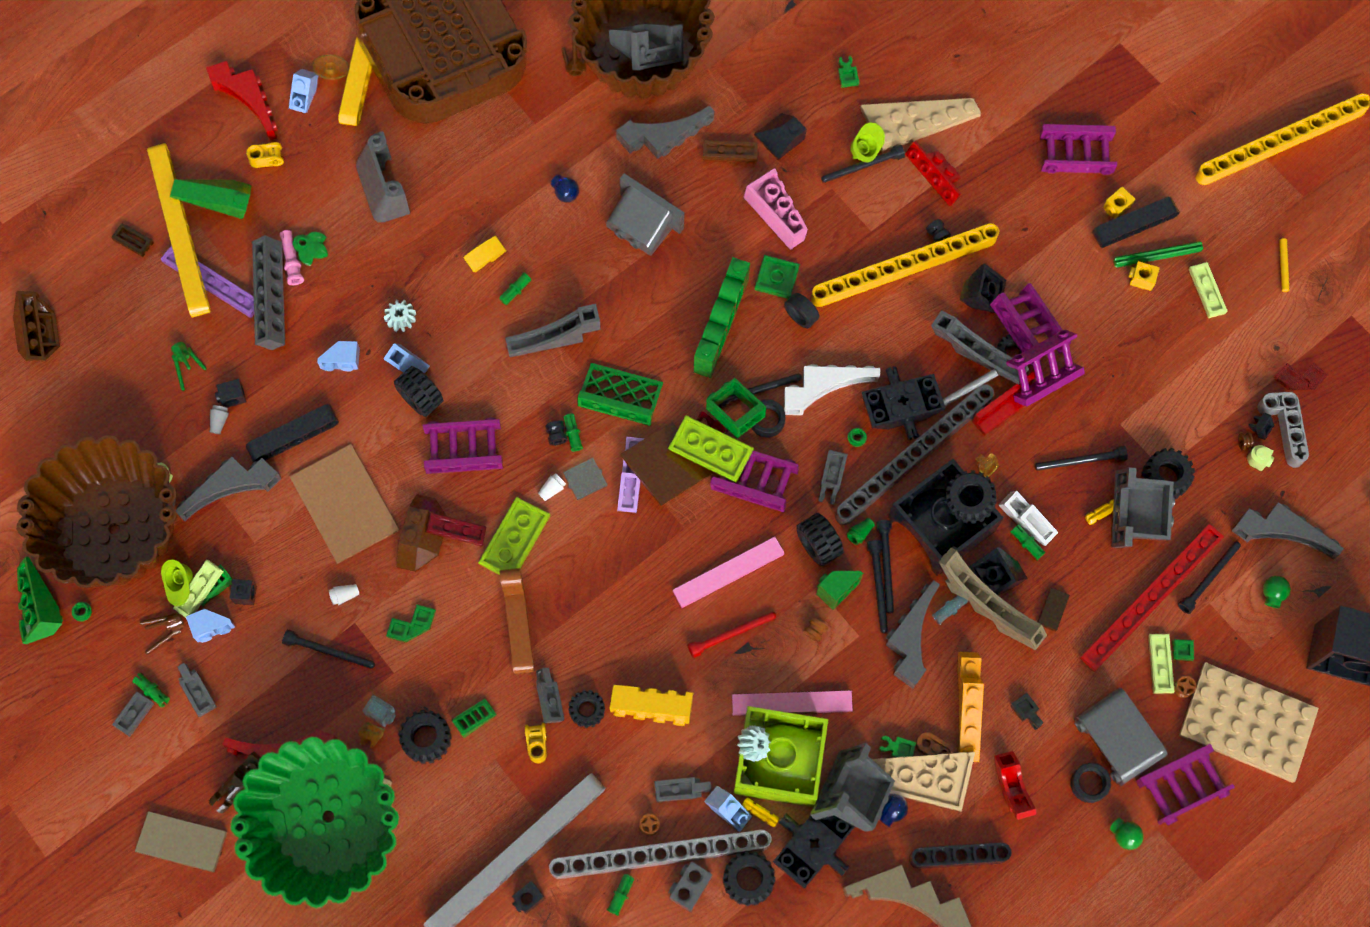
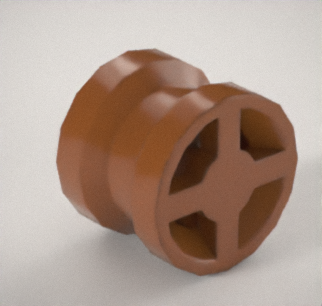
M811 618L809 621L810 625L804 629L803 633L810 639L820 642L822 639L821 635L827 631L828 627L821 621Z
M1190 676L1180 677L1174 683L1175 695L1180 698L1189 697L1196 690L1195 680Z
M648 813L641 818L640 829L643 834L653 836L659 831L660 821L656 815Z

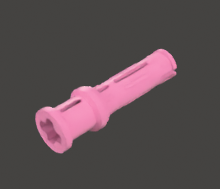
M285 230L280 233L286 259L284 269L288 274L287 283L289 285H299L304 282V277L300 272L301 263L297 260L296 251L293 247L292 232Z

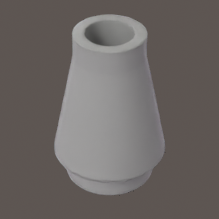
M213 405L212 409H210V433L221 434L229 415L227 413L228 408Z

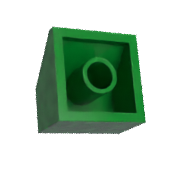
M832 571L829 575L824 574L818 581L816 595L834 610L860 584L864 573L861 571Z

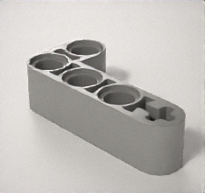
M1293 392L1266 394L1258 403V411L1261 414L1278 415L1286 462L1293 468L1300 467L1308 459L1309 451L1298 396ZM1284 400L1288 401L1291 406L1286 405ZM1265 402H1269L1272 407L1267 406ZM1287 418L1292 419L1294 424L1290 423ZM1291 436H1294L1297 439V442L1293 441L1291 439Z

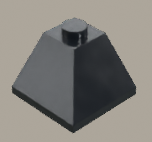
M781 113L757 131L754 136L779 160L805 140L807 129L795 116Z
M981 264L963 283L960 300L970 308L995 313L990 304L999 294L1004 293L1006 279L988 265Z
M999 547L969 566L971 571L998 596L1028 579L1019 562Z

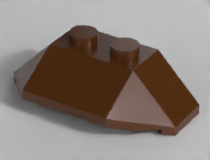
M17 291L13 321L18 353L25 361H46L60 347L55 312L39 297L37 292Z
M416 494L411 502L399 540L397 568L416 572L420 567L439 555L443 537L426 533L430 513L446 516L435 498Z

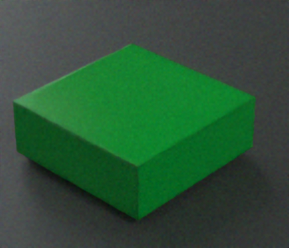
M1173 639V660L1193 661L1194 640Z

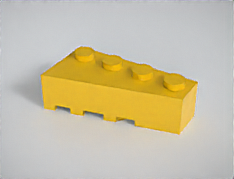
M614 685L610 712L618 717L632 715L637 720L652 718L657 723L672 721L674 725L685 726L690 721L693 693L686 692V696H681L677 691L668 690L665 694H661V691L651 688L641 692L639 687Z

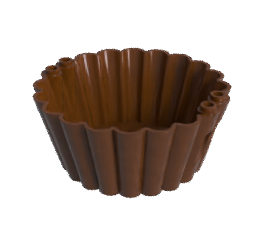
M572 0L571 7L574 14L569 18V26L574 32L572 36L573 43L602 83L607 84L614 92L622 91L626 97L637 95L641 99H647L652 94L654 96H662L666 90L676 89L680 82L689 76L703 56L705 47L712 38L713 32L710 27L714 22L715 16L712 10L708 9L711 0ZM643 23L661 25L683 24L684 61L642 70H632V60L610 44L609 29Z
M105 435L98 441L92 437H83L77 441L75 446L67 444L60 446L56 450L54 458L49 457L40 461L37 466V475H32L25 481L24 491L27 495L18 501L17 510L23 517L17 523V532L22 537H25L23 542L24 552L31 557H36L35 564L38 570L53 573L54 579L59 583H75L81 588L124 585L131 578H142L146 573V569L156 567L159 563V556L167 552L169 539L174 531V523L176 521V510L174 508L176 490L169 484L170 474L168 469L162 465H157V457L154 452L150 450L140 451V446L134 440L128 439L119 442L112 435ZM118 525L120 527L119 532L111 534L109 530L113 526Z

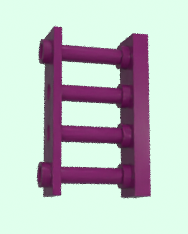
M1043 124L1040 131V139L1047 140L1048 160H1044L1041 172L1101 173L1103 175L1114 173L1117 162H1110L1109 141L1113 140L1116 127ZM1055 140L1065 141L1066 160H1055ZM1073 140L1083 141L1084 161H1073ZM1091 141L1101 142L1102 161H1092Z
M1031 283L1024 287L1019 293L1020 296L1008 299L1005 293H1001L990 304L1022 353L1039 344L1034 337L1035 335L1045 332L1048 338L1062 330ZM1024 302L1030 311L1019 314L1014 305ZM1035 317L1040 326L1029 330L1024 321ZM1062 346L1056 349L1059 354L1063 352Z
M1060 330L1054 336L1021 354L1015 355L1006 362L1007 366L1018 370L1022 389L1013 395L1015 402L1027 407L1085 374L1084 367L1072 361L1069 342L1077 338L1076 333ZM1062 346L1065 365L1058 370L1054 350ZM1047 355L1051 373L1044 378L1039 358ZM1033 363L1036 382L1029 386L1025 366Z
M490 417L479 421L450 423L432 421L423 424L424 433L430 434L431 458L424 461L426 474L503 469L502 457L496 454L495 429H501L500 419ZM487 430L488 455L484 457L477 455L476 431ZM468 431L469 456L467 458H459L457 454V432ZM437 433H449L450 457L448 459L440 460L438 458Z
M753 451L742 471L739 482H729L723 476L718 478L712 477L710 482L711 490L784 512L786 499H784L783 493L790 473L798 475L799 467L793 460H782ZM754 461L765 464L757 488H748L746 483ZM772 467L783 470L776 492L771 495L765 493L764 489Z
M1211 744L1136 781L1139 788L1146 786L1147 789H1150L1165 818L1158 821L1159 825L1166 822L1168 826L1178 821L1177 816L1217 796L1219 799H1223L1231 794L1229 790L1235 788L1233 784L1224 787L1211 764L1209 754L1214 751ZM1194 761L1202 762L1217 792L1209 796L1206 795L1191 768ZM1181 769L1182 772H1185L1200 799L1199 801L1191 805L1189 804L1174 777V771ZM1162 777L1168 781L1183 808L1173 814L1156 785L1158 784L1157 780Z

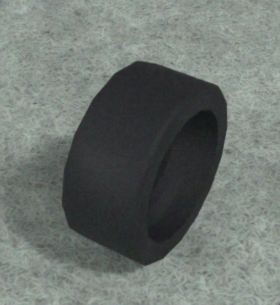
M794 293L784 303L785 310L789 316L803 328H810L819 319L820 315L816 307L808 298L800 293Z
M767 399L761 400L766 409L774 410L779 417L778 423L773 428H763L757 423L751 429L761 437L770 438L782 431L785 425L786 413L778 402Z
M1087 763L1074 771L1070 786L1078 799L1083 802L1094 803L1108 795L1111 789V778L1107 770L1101 765ZM1093 771L1101 777L1103 783L1100 792L1090 795L1082 791L1079 779L1084 772Z

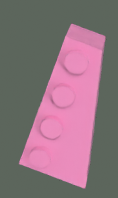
M774 168L746 187L744 198L791 250L804 241L808 229L798 210L794 208L793 201L787 195L784 189L785 186L779 180L778 173Z

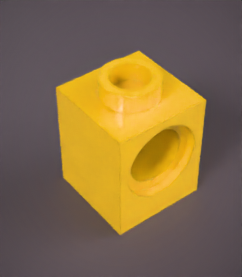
M1121 187L1106 200L1103 208L1109 216L1115 219L1131 208L1135 198Z
M1138 261L1136 266L1130 269L1128 276L1131 278L1130 285L1151 291L1156 283L1160 267ZM1139 274H1144L1146 278L1141 277Z

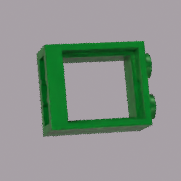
M736 378L730 382H725L721 389L717 392H712L707 397L706 410L736 438H739L765 418L766 406ZM733 394L751 409L735 422L718 407V405Z

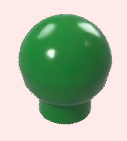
M1271 576L1264 582L1265 605L1273 608L1281 607L1282 601H1285L1291 592V586L1287 579L1282 576Z
M1119 817L1110 827V831L1115 834L1116 842L1123 849L1134 850L1143 842V830L1134 822H1125Z

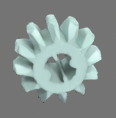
M398 300L395 301V305L389 303L390 309H385L384 311L386 314L384 320L388 322V327H393L396 332L399 328L404 332L406 326L411 329V323L416 321L414 317L416 316V311L413 310L412 304H407L405 300L401 304Z
M749 726L741 730L742 735L737 736L740 743L737 745L740 746L739 753L743 755V759L759 761L767 757V752L770 751L768 745L771 742L768 741L769 734L765 732V728Z

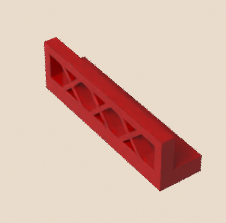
M1034 371L1027 376L1029 386L1035 383ZM1021 383L1014 385L975 414L972 422L984 436L1024 407V405L1015 402L1013 396L1022 389Z

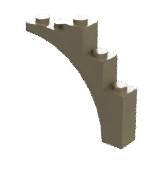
M950 548L942 556L939 564L947 576L945 582L952 593L968 600L975 612L995 623L999 632L1034 650L1038 648L1047 636L1040 623L1016 610L987 587L971 571L957 550Z

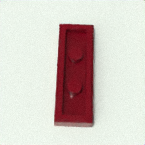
M430 513L426 533L483 546L487 527Z

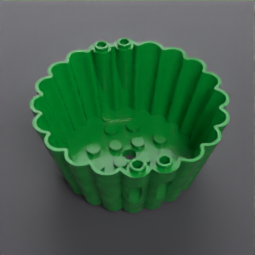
M309 737L301 745L290 741L280 747L278 754L267 753L263 755L258 764L259 769H253L245 775L243 779L245 790L240 791L234 798L233 805L238 814L233 817L230 825L231 831L238 837L234 847L235 853L241 860L247 861L245 865L247 875L253 880H261V886L266 894L271 896L282 894L284 901L290 905H299L306 901L313 908L323 907L327 904L328 900L338 904L344 903L349 899L352 891L362 892L370 886L371 875H378L385 870L387 865L385 854L390 853L396 846V837L392 830L399 823V815L396 809L391 807L395 799V793L392 787L388 784H383L384 773L378 765L368 764V758L362 750H348L342 741L336 739L330 740L326 744L317 737ZM330 810L333 812L334 819L332 822H327L323 818L325 811Z

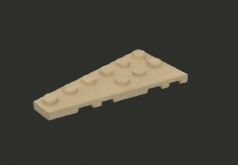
M974 98L860 106L867 123H876L884 131L885 142L881 148L882 153L893 149V146L908 144L981 115Z
M975 751L872 759L895 780L890 792L891 794L962 812Z

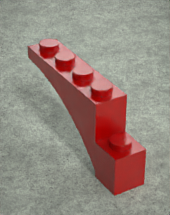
M227 61L206 67L214 90L222 91L243 103L260 120L269 140L276 139L275 131H278L275 121L270 120L269 116H272L270 106L265 105L264 101H267L264 90L261 91L259 86H262L259 75L255 76L253 69L236 74L234 68L229 67Z
M316 729L314 733L292 741L301 745L305 739L317 737L326 744L330 740L338 739L332 734ZM225 737L222 745L227 748L226 752L238 756L240 753L245 755V759H247L253 751L261 758L267 753L278 754L280 747L286 742L251 744Z

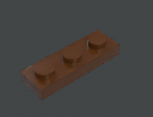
M704 140L703 160L757 162L758 142Z

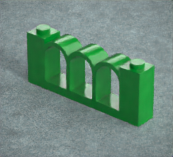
M732 257L718 298L713 306L710 319L694 355V373L712 378L749 281V262Z

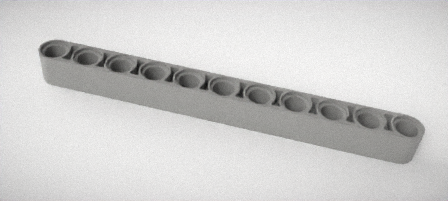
M593 773L589 774L424 923V927H455L606 789Z
M756 830L561 857L551 861L549 870L554 878L564 879L737 855L749 851V853L764 851L769 847L771 836L765 830ZM760 835L765 836L767 844L759 845L756 842V838ZM739 838L745 839L747 846L739 848L736 845V840ZM719 841L725 842L727 849L724 851L717 850L716 843ZM698 844H704L707 851L699 854L696 852L695 847ZM684 847L687 851L686 855L683 857L677 856L675 854L676 848ZM659 849L664 850L667 854L662 860L655 857V852ZM639 852L646 855V859L643 862H637L634 857ZM616 856H624L626 858L623 865L615 864L614 859ZM597 858L605 860V865L602 868L594 866V861ZM576 861H583L585 867L581 871H576L573 868ZM558 863L564 865V871L560 874H556L553 871L554 866Z

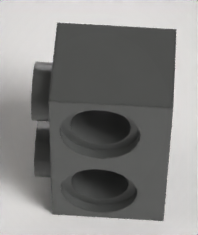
M692 861L689 866L687 864L684 865L679 874L682 878L679 883L674 882L669 890L671 894L670 900L689 912L694 908L713 875ZM691 872H698L701 878L698 882H692L689 879ZM685 889L689 891L690 897L687 900H681L678 897L680 890Z

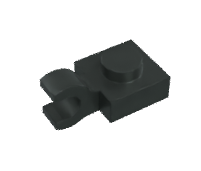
M1027 693L1010 705L1022 722L1026 719L1029 720L1034 730L1042 726L1043 721L1035 713L1039 710V707Z

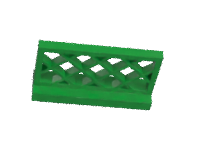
M591 363L582 390L578 395V406L650 426L663 382ZM593 370L600 371L603 376L594 379L592 372ZM614 375L619 376L622 381L613 384L610 377ZM606 379L610 386L601 390L598 383ZM632 380L637 381L639 386L631 389L628 382ZM624 384L628 391L619 395L616 388ZM592 385H595L598 390L593 394L586 392V389ZM652 385L658 388L657 391L649 394L645 387ZM642 389L646 396L637 399L634 393ZM613 390L616 396L610 399L606 398L604 393ZM631 395L634 401L625 403L622 398ZM649 399L652 404L651 409L643 408L640 403Z

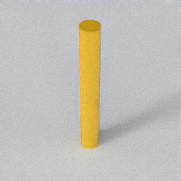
M1283 238L1279 240L1282 292H1288L1287 239Z

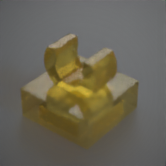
M992 453L987 458L980 454L975 459L978 462L976 465L979 467V471L984 473L985 477H990L999 467L997 457Z
M366 722L358 733V736L362 737L360 744L363 745L366 739L371 740L370 748H373L383 736L385 729Z

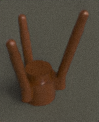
M572 41L573 58L570 59V62L565 48H562L566 72H569L571 76H580L586 71V62L584 59L582 62L580 58H577V47Z
M179 612L140 621V625L150 624L144 627L146 630L166 625L168 631L172 630L170 634L146 650L145 654H149L174 635L181 633L180 628L184 627Z

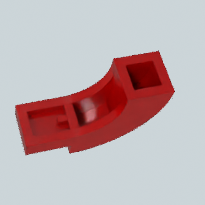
M1014 751L995 755L994 760L999 783L1010 812L1013 811L1017 820L1037 815L1036 808L1024 785L1020 762Z

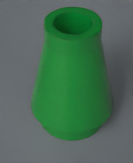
M866 518L864 521L849 528L847 533L849 541L855 545L862 543L875 526L874 522L870 518Z

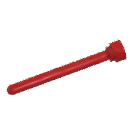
M770 612L701 643L693 641L687 644L689 652L693 659L701 656V653L709 647L774 620L776 613Z

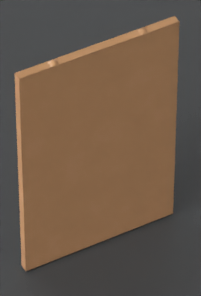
M351 444L290 476L337 564L400 531Z

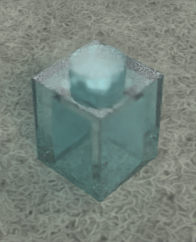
M372 695L362 710L365 716L383 727L391 724L396 716L394 714L396 711L394 707L375 695Z

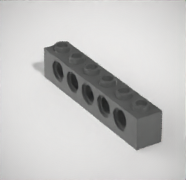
M263 236L252 241L255 345L274 350L285 345L282 242L268 236Z

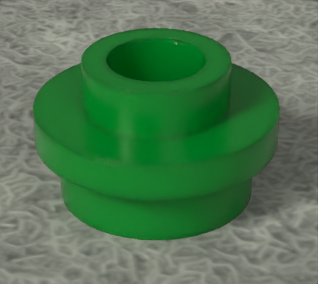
M860 428L850 430L848 442L852 446L860 447L865 444L867 435L864 430ZM854 436H859L860 440H855Z
M78 602L73 606L71 613L75 620L82 622L90 618L92 608L86 602ZM85 609V613L80 615V611Z

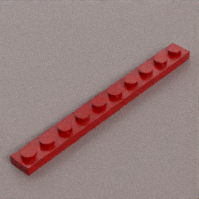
M1209 524L1080 659L1095 672L1224 536Z

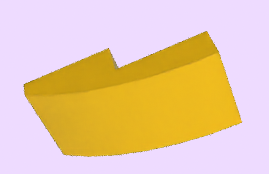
M494 236L463 258L473 272H477L490 261L496 260L507 250L497 236Z

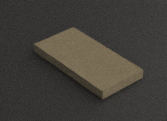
M148 812L135 852L215 872L227 832Z

